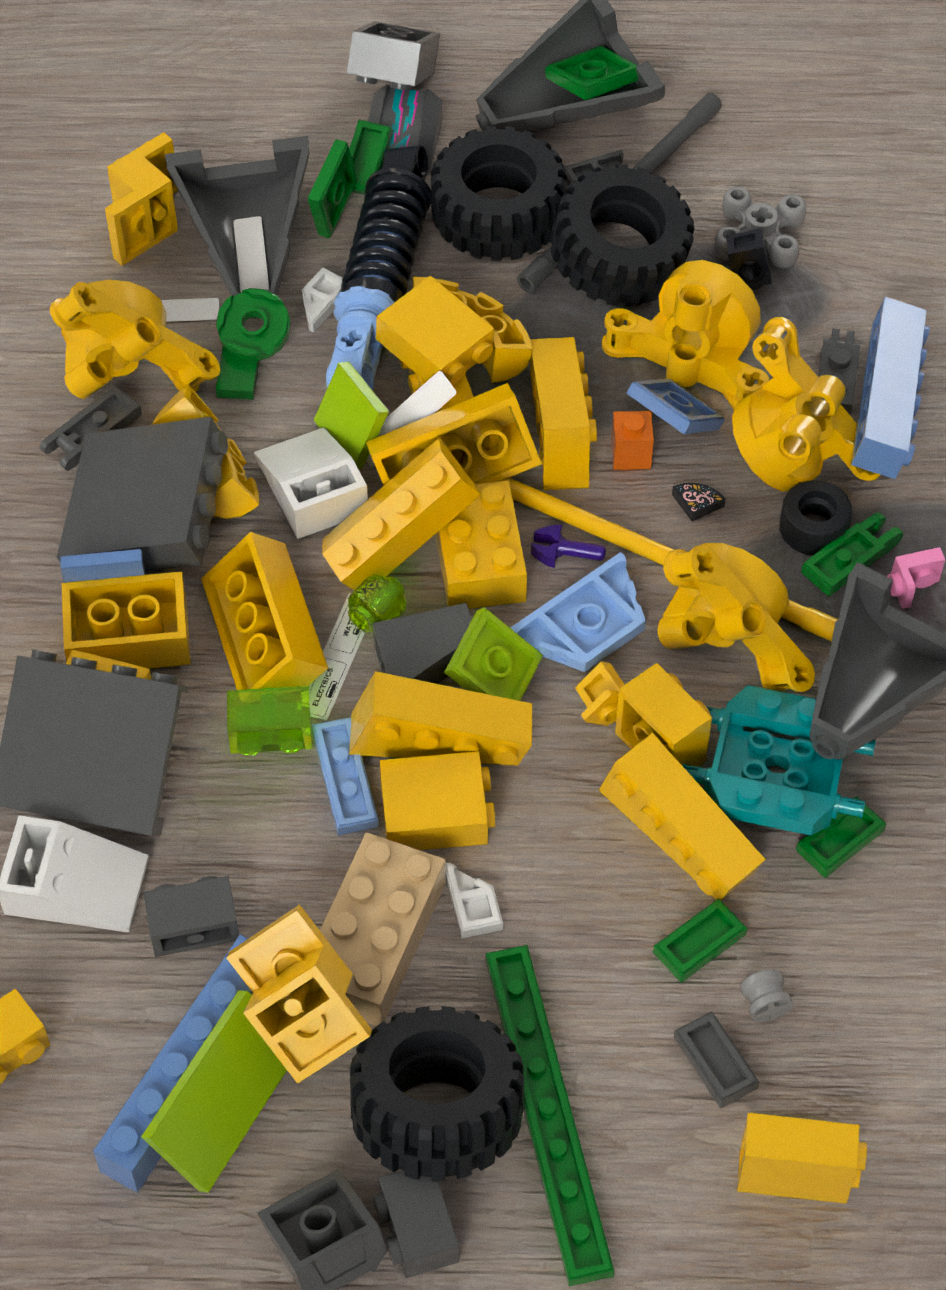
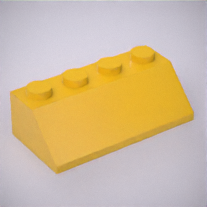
M508 383L366 442L383 485L390 481L438 438L445 443L474 484L503 481L542 464L516 396Z
M438 438L322 539V554L339 580L354 591H362L359 594L364 596L365 593L361 590L365 588L364 584L363 586L361 585L364 580H374L379 583L482 494L445 443ZM376 582L368 583L367 588H373L377 585Z
M250 532L201 578L241 704L246 706L301 692L328 669L286 544Z

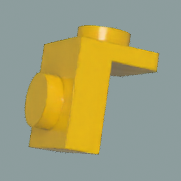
M601 661L575 687L587 706V709L581 714L587 723L608 726L616 722L619 688L624 686V683L611 663Z

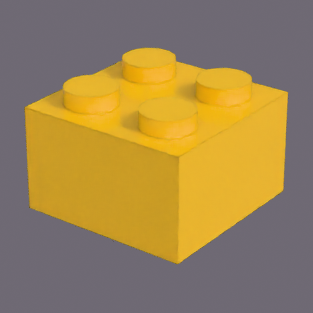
M656 663L619 688L615 733L630 749L653 732L681 765L685 763L698 767L706 762L712 722L711 714L701 701L694 700L683 689L680 680L674 674L667 673Z

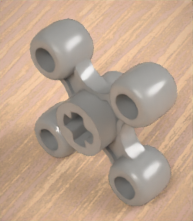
M734 186L728 189L723 197V212L729 219L739 220L741 225L738 228L726 226L717 232L714 242L717 256L723 260H729L726 242L727 235L762 228L766 250L770 253L772 264L781 269L792 267L798 259L799 244L794 237L782 235L779 230L782 227L796 228L803 223L806 216V203L803 198L795 194L786 195L780 200L779 205L774 208L765 203L753 205L749 191L743 187Z

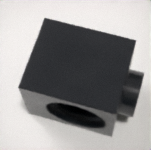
M762 228L727 235V252L731 271L739 275L751 290L759 289L763 285L772 284L770 263ZM747 261H755V263L750 265L743 264Z

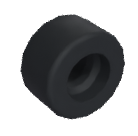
M818 480L801 482L791 488L783 499L779 530L784 541L792 549L805 555H815L829 543L845 534L849 529L852 518V504L847 494L836 485ZM804 515H820L825 517L827 521H812L805 518Z

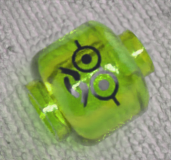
M379 574L368 576L348 598V616L352 623L361 631L371 633L373 632V623L401 617L406 611L405 591L402 584L390 576L385 577Z

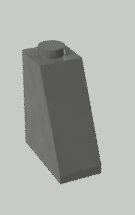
M458 604L373 623L374 648L382 673L435 684L447 678L448 675L444 671L473 619L470 616L467 604Z

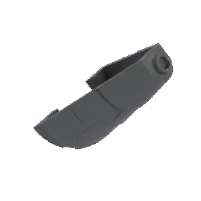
M579 0L552 28H548L521 58H515L477 98L480 113L476 115V119L482 131L490 126H496V129H505L506 126L515 127L516 131L521 133L524 130L532 132L551 129L555 124L591 119L598 115L625 111L655 103L664 98L665 85L649 61L642 64L638 63L618 32L615 10L608 0ZM598 46H602L638 65L636 67L638 81L589 100H584L546 79L545 67L547 65Z
M308 136L272 140L275 159L205 168L201 150L165 154L168 173L189 209L190 218L208 247V255L231 296L241 293L233 221L256 216L262 218L269 289L267 290L278 295L290 253L289 239L299 208V194L310 155Z
M858 562L853 567V571L848 575L839 620L835 622L828 663L823 664L810 730V740L814 750L826 759H843L897 726L906 714L939 695L946 687V634L888 605L893 580Z

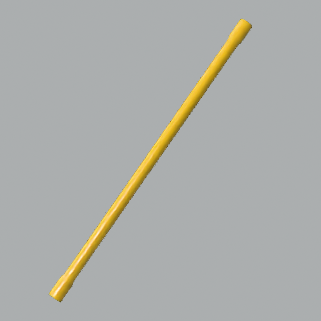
M507 478L503 480H509L513 500L660 565H663L665 556L670 551L675 550L515 479ZM789 600V604L781 617L799 625L803 630L832 642L835 622L839 620L815 608L805 607Z

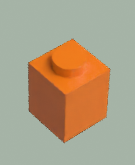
M651 411L613 412L611 434L613 470L651 469L654 444Z

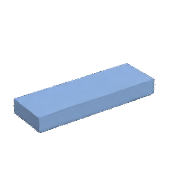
M351 717L312 724L313 738L338 836L379 827V820L363 758L360 754L349 755Z

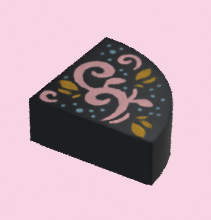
M683 483L672 488V496L691 521L725 507L726 498L720 492L707 485Z

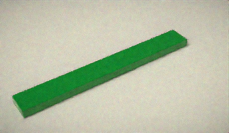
M528 945L485 953V961L503 1032L515 1044L516 1052L521 1056L524 1066L523 1110L568 1286L614 1277V1267Z

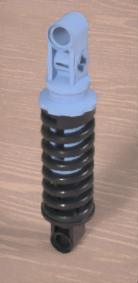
M423 145L387 149L384 156L383 169L373 173L366 182L364 203L354 234L353 245L351 246L349 259L346 263L341 289L334 300L335 308L333 313L338 321V336L335 341L336 344L331 363L326 372L327 388L338 363L349 361L373 391L374 377L383 347L376 340L377 315L407 293V282L411 277V267L414 265L415 253L419 245L418 239L421 237L423 228L422 224L432 202L431 189L424 181L429 170V160Z

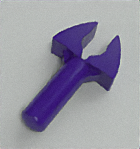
M562 525L546 526L534 531V542L551 544L550 546L531 543V554L537 560L552 568H555V560L563 555L602 561L606 555V548L603 545L566 540L562 536Z

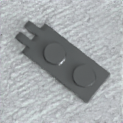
M833 328L831 339H823L818 377L832 375L842 381L846 394L841 405L851 415L861 343H854L855 331L848 330L846 340L839 341L840 329Z

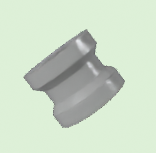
M769 969L757 972L747 977L741 983L740 988L743 996L750 1000L749 1012L754 1021L765 1022L774 1020L788 1013L793 1007L791 996L783 991L784 978L779 970Z

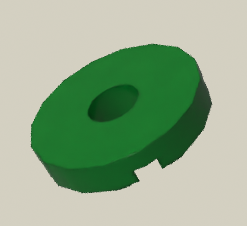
M249 288L242 290V293L235 296H230L224 301L218 311L216 327L221 344L230 354L242 360L259 361L272 357L284 347L290 335L291 321L287 308L277 295L266 289ZM251 317H258L264 321V324L257 331H248L243 327L245 321Z

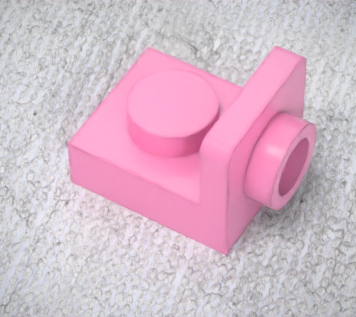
M940 547L895 557L892 571L887 577L893 580L891 595L893 597L897 596L902 609L911 607L916 587L926 588L940 581L945 563V557Z

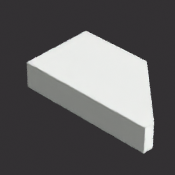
M322 268L302 289V299L308 328L312 333L333 313L335 308L334 300L341 289L343 277L325 268Z
M446 863V882L461 939L503 930V920L494 887L479 878L476 880L457 870V866L454 864Z

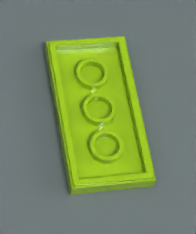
M238 990L141 1136L144 1141L200 1192L209 1193L287 1071L243 1014L252 996L248 991Z

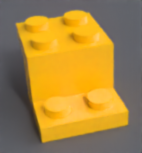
M164 132L107 166L113 203L105 208L113 258L121 266L178 231L173 194L178 189L168 173L165 154L174 153L173 139Z
M300 904L229 951L226 957L253 992L243 1014L297 1084L370 1037L371 1027L345 995L353 975Z

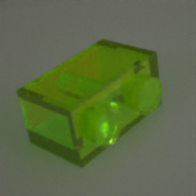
M309 686L228 690L227 733L230 753L256 755L260 752L283 751L295 753L300 750L313 749Z

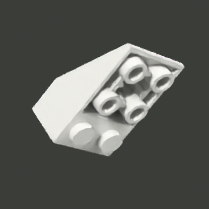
M324 427L254 452V457L297 539L340 524L368 500L367 484L354 460Z
M18 816L0 876V903L4 915L130 932L149 856L61 821Z

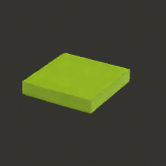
M349 361L339 362L314 417V422L319 428L324 427L354 460L358 469H363L370 454L366 442L378 437L389 411Z
M483 607L476 611L444 673L465 690L521 701L543 654L488 609Z

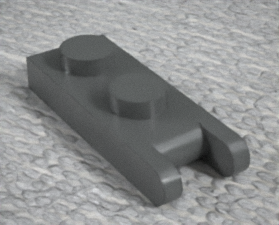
M114 385L46 437L40 444V450L45 454H50L58 447L63 449L67 454L61 459L60 466L69 471L79 464L86 434L124 429L142 415L141 407Z

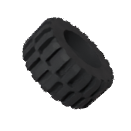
M496 126L486 127L484 131L478 132L477 129L468 131L464 138L458 136L449 143V148L444 147L438 154L437 160L433 163L431 170V212L434 225L448 243L453 241L454 248L462 253L469 251L472 257L482 259L485 256L491 257V261H501L504 257H511V260L519 259L526 252L531 255L541 249V244L546 246L550 242V234L561 197L566 191V168L562 164L559 154L554 149L551 150L549 143L542 138L537 140L533 133L526 130L521 133L517 132L515 127L506 126L505 129H496ZM502 187L518 191L522 194L508 199H489L476 193L488 188Z
M617 164L615 168H610L609 165L600 166L595 169L594 173L589 170L579 175L578 180L572 181L566 188L565 194L561 197L550 234V243L552 244L551 255L553 260L558 262L557 269L564 278H570L569 284L577 291L582 289L587 292L586 297L594 301L599 298L606 300V305L617 306L618 303H625V307L637 306L640 300L643 303L654 301L657 299L664 282L672 272L686 262L694 240L693 232L695 230L694 220L690 216L691 210L685 200L680 201L681 194L673 185L671 187L666 185V179L658 174L656 176L648 174V169L639 166L636 170L630 169L628 164ZM606 222L630 226L647 240L649 246L638 249L619 247L604 239L594 226Z
M429 1006L416 1008L415 1013L407 1015L403 1011L392 1016L391 1022L388 1024L383 1021L372 1029L371 1037L361 1042L356 1048L357 1054L352 1058L350 1066V1106L353 1130L356 1138L363 1143V1149L375 1160L381 1157V1165L393 1172H396L398 1169L405 1170L406 1177L419 1180L420 1176L432 1177V1182L445 1181L446 1176L456 1175L458 1180L471 1176L473 1169L478 1168L482 1171L494 1164L495 1155L499 1158L504 1156L512 1147V1140L518 1137L523 1116L524 1066L521 1056L516 1052V1046L506 1034L501 1035V1029L491 1021L487 1020L484 1023L480 1021L478 1014L468 1010L464 1014L455 1012L454 1007L442 1006L441 1010H430ZM445 1082L460 1086L469 1091L470 1094L457 1101L434 1104L415 1100L403 1092L422 1083Z

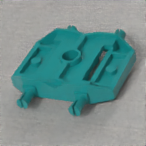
M747 685L726 704V708L722 707L719 709L706 706L712 717L711 724L718 725L717 731L720 732L713 765L707 769L685 763L682 766L698 784L704 785L703 790L707 792L729 819L813 835L829 827L831 818L836 819L837 813L863 817L865 800L842 797L841 794L837 793L843 759H826L820 756L814 750L813 744L806 740L810 739L816 703L815 698ZM743 726L761 730L754 732L743 731ZM766 731L800 737V739L792 741L777 738ZM876 739L857 749L854 753L873 757ZM779 766L786 770V772L774 773L768 770L767 767Z

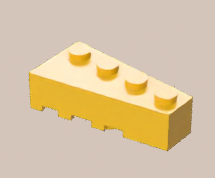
M574 337L530 339L533 348L530 359V377L535 407L537 434H539V456L541 465H543V491L589 488L590 442L597 441L596 420L592 419V398L588 396L587 373H584L583 351L577 352Z
M377 671L374 672L351 713L349 755L360 754V756L409 758L479 751L481 763L518 766L532 746V703Z
M653 732L615 762L599 788V791L687 872L705 894L712 896L715 900L718 898L723 900L754 874L766 860Z

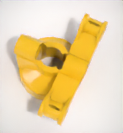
M697 260L685 262L675 269L662 286L659 293L660 312L652 320H648L623 308L610 310L604 318V325L607 329L606 335L603 336L601 342L604 353L615 358L644 357L666 367V378L671 379L681 387H690L699 382L721 392L733 410L739 401L769 381V376L766 372L738 360L760 327V306L753 291L739 275L720 264Z
M102 280L90 283L78 282L71 287L69 295L65 298H57L50 305V315L57 326L61 328V334L66 342L65 384L69 391L78 398H88L113 379V377L126 376L134 372L138 367L139 361L142 359H146L161 367L179 391L188 384L196 392L201 383L205 380H213L220 374L219 362L212 352L166 328L167 312L161 299L145 287L129 281Z
M784 317L771 318L765 324L763 333L754 340L752 349L756 359L760 361L773 378L735 405L732 415L733 435L741 455L751 470L763 482L781 492H788L801 482L814 480L820 475L824 460L836 454L839 455L852 473L859 479L865 481L877 479L880 474L851 465L857 423L841 405L846 394L844 384L832 375L818 377L800 356L798 334L795 325ZM787 331L786 336L782 339L781 336ZM766 344H768L769 346H768V348L766 349V351L764 352V351H763V348L765 347Z
M703 543L694 546L687 552L682 549L672 550L665 556L663 562L665 577L672 585L678 586V589L658 624V637L664 647L674 650L705 644V642L716 647H729L736 640H742L755 655L763 688L785 692L789 689L795 692H805L813 686L815 671L811 661L778 625L789 604L787 588L778 574L764 561L741 548L724 543Z

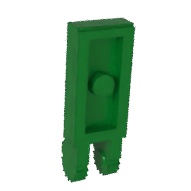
M876 512L861 524L856 523L845 534L805 561L802 565L801 573L829 597L847 584L848 575L853 571V567L857 562L869 567L884 556V554L891 551L892 548H895L903 538L904 532L896 526L877 539L873 535L883 527L886 517L880 512Z

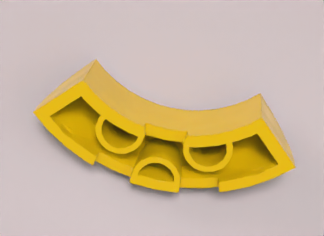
M413 277L412 289L427 277ZM435 279L494 328L493 351L489 358L482 363L489 373L491 383L507 381L519 375L528 366L533 351L530 337L519 319L513 321L512 318L503 312L504 305L482 292L475 296L459 290V283Z
M187 384L162 408L152 425L212 417L215 423H218L219 420ZM229 438L227 439L228 450L223 456L221 466L222 481L217 486L215 496L216 511L214 514L216 517L225 519L241 517L259 505L260 499L255 479L252 477L247 479L243 466L247 462L234 440Z

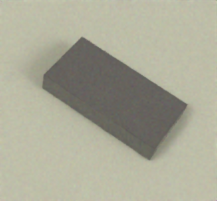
M712 1011L674 1031V1039L720 1109L758 1089V1079Z

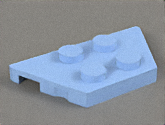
M620 552L510 628L543 654V657L586 672L643 632L646 620L641 605L636 600L637 592L633 581H630L626 569L627 561L625 555Z

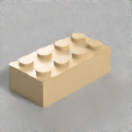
M366 832L320 931L353 974L345 995L367 1023L378 1026L387 1018L446 885V862L444 858Z

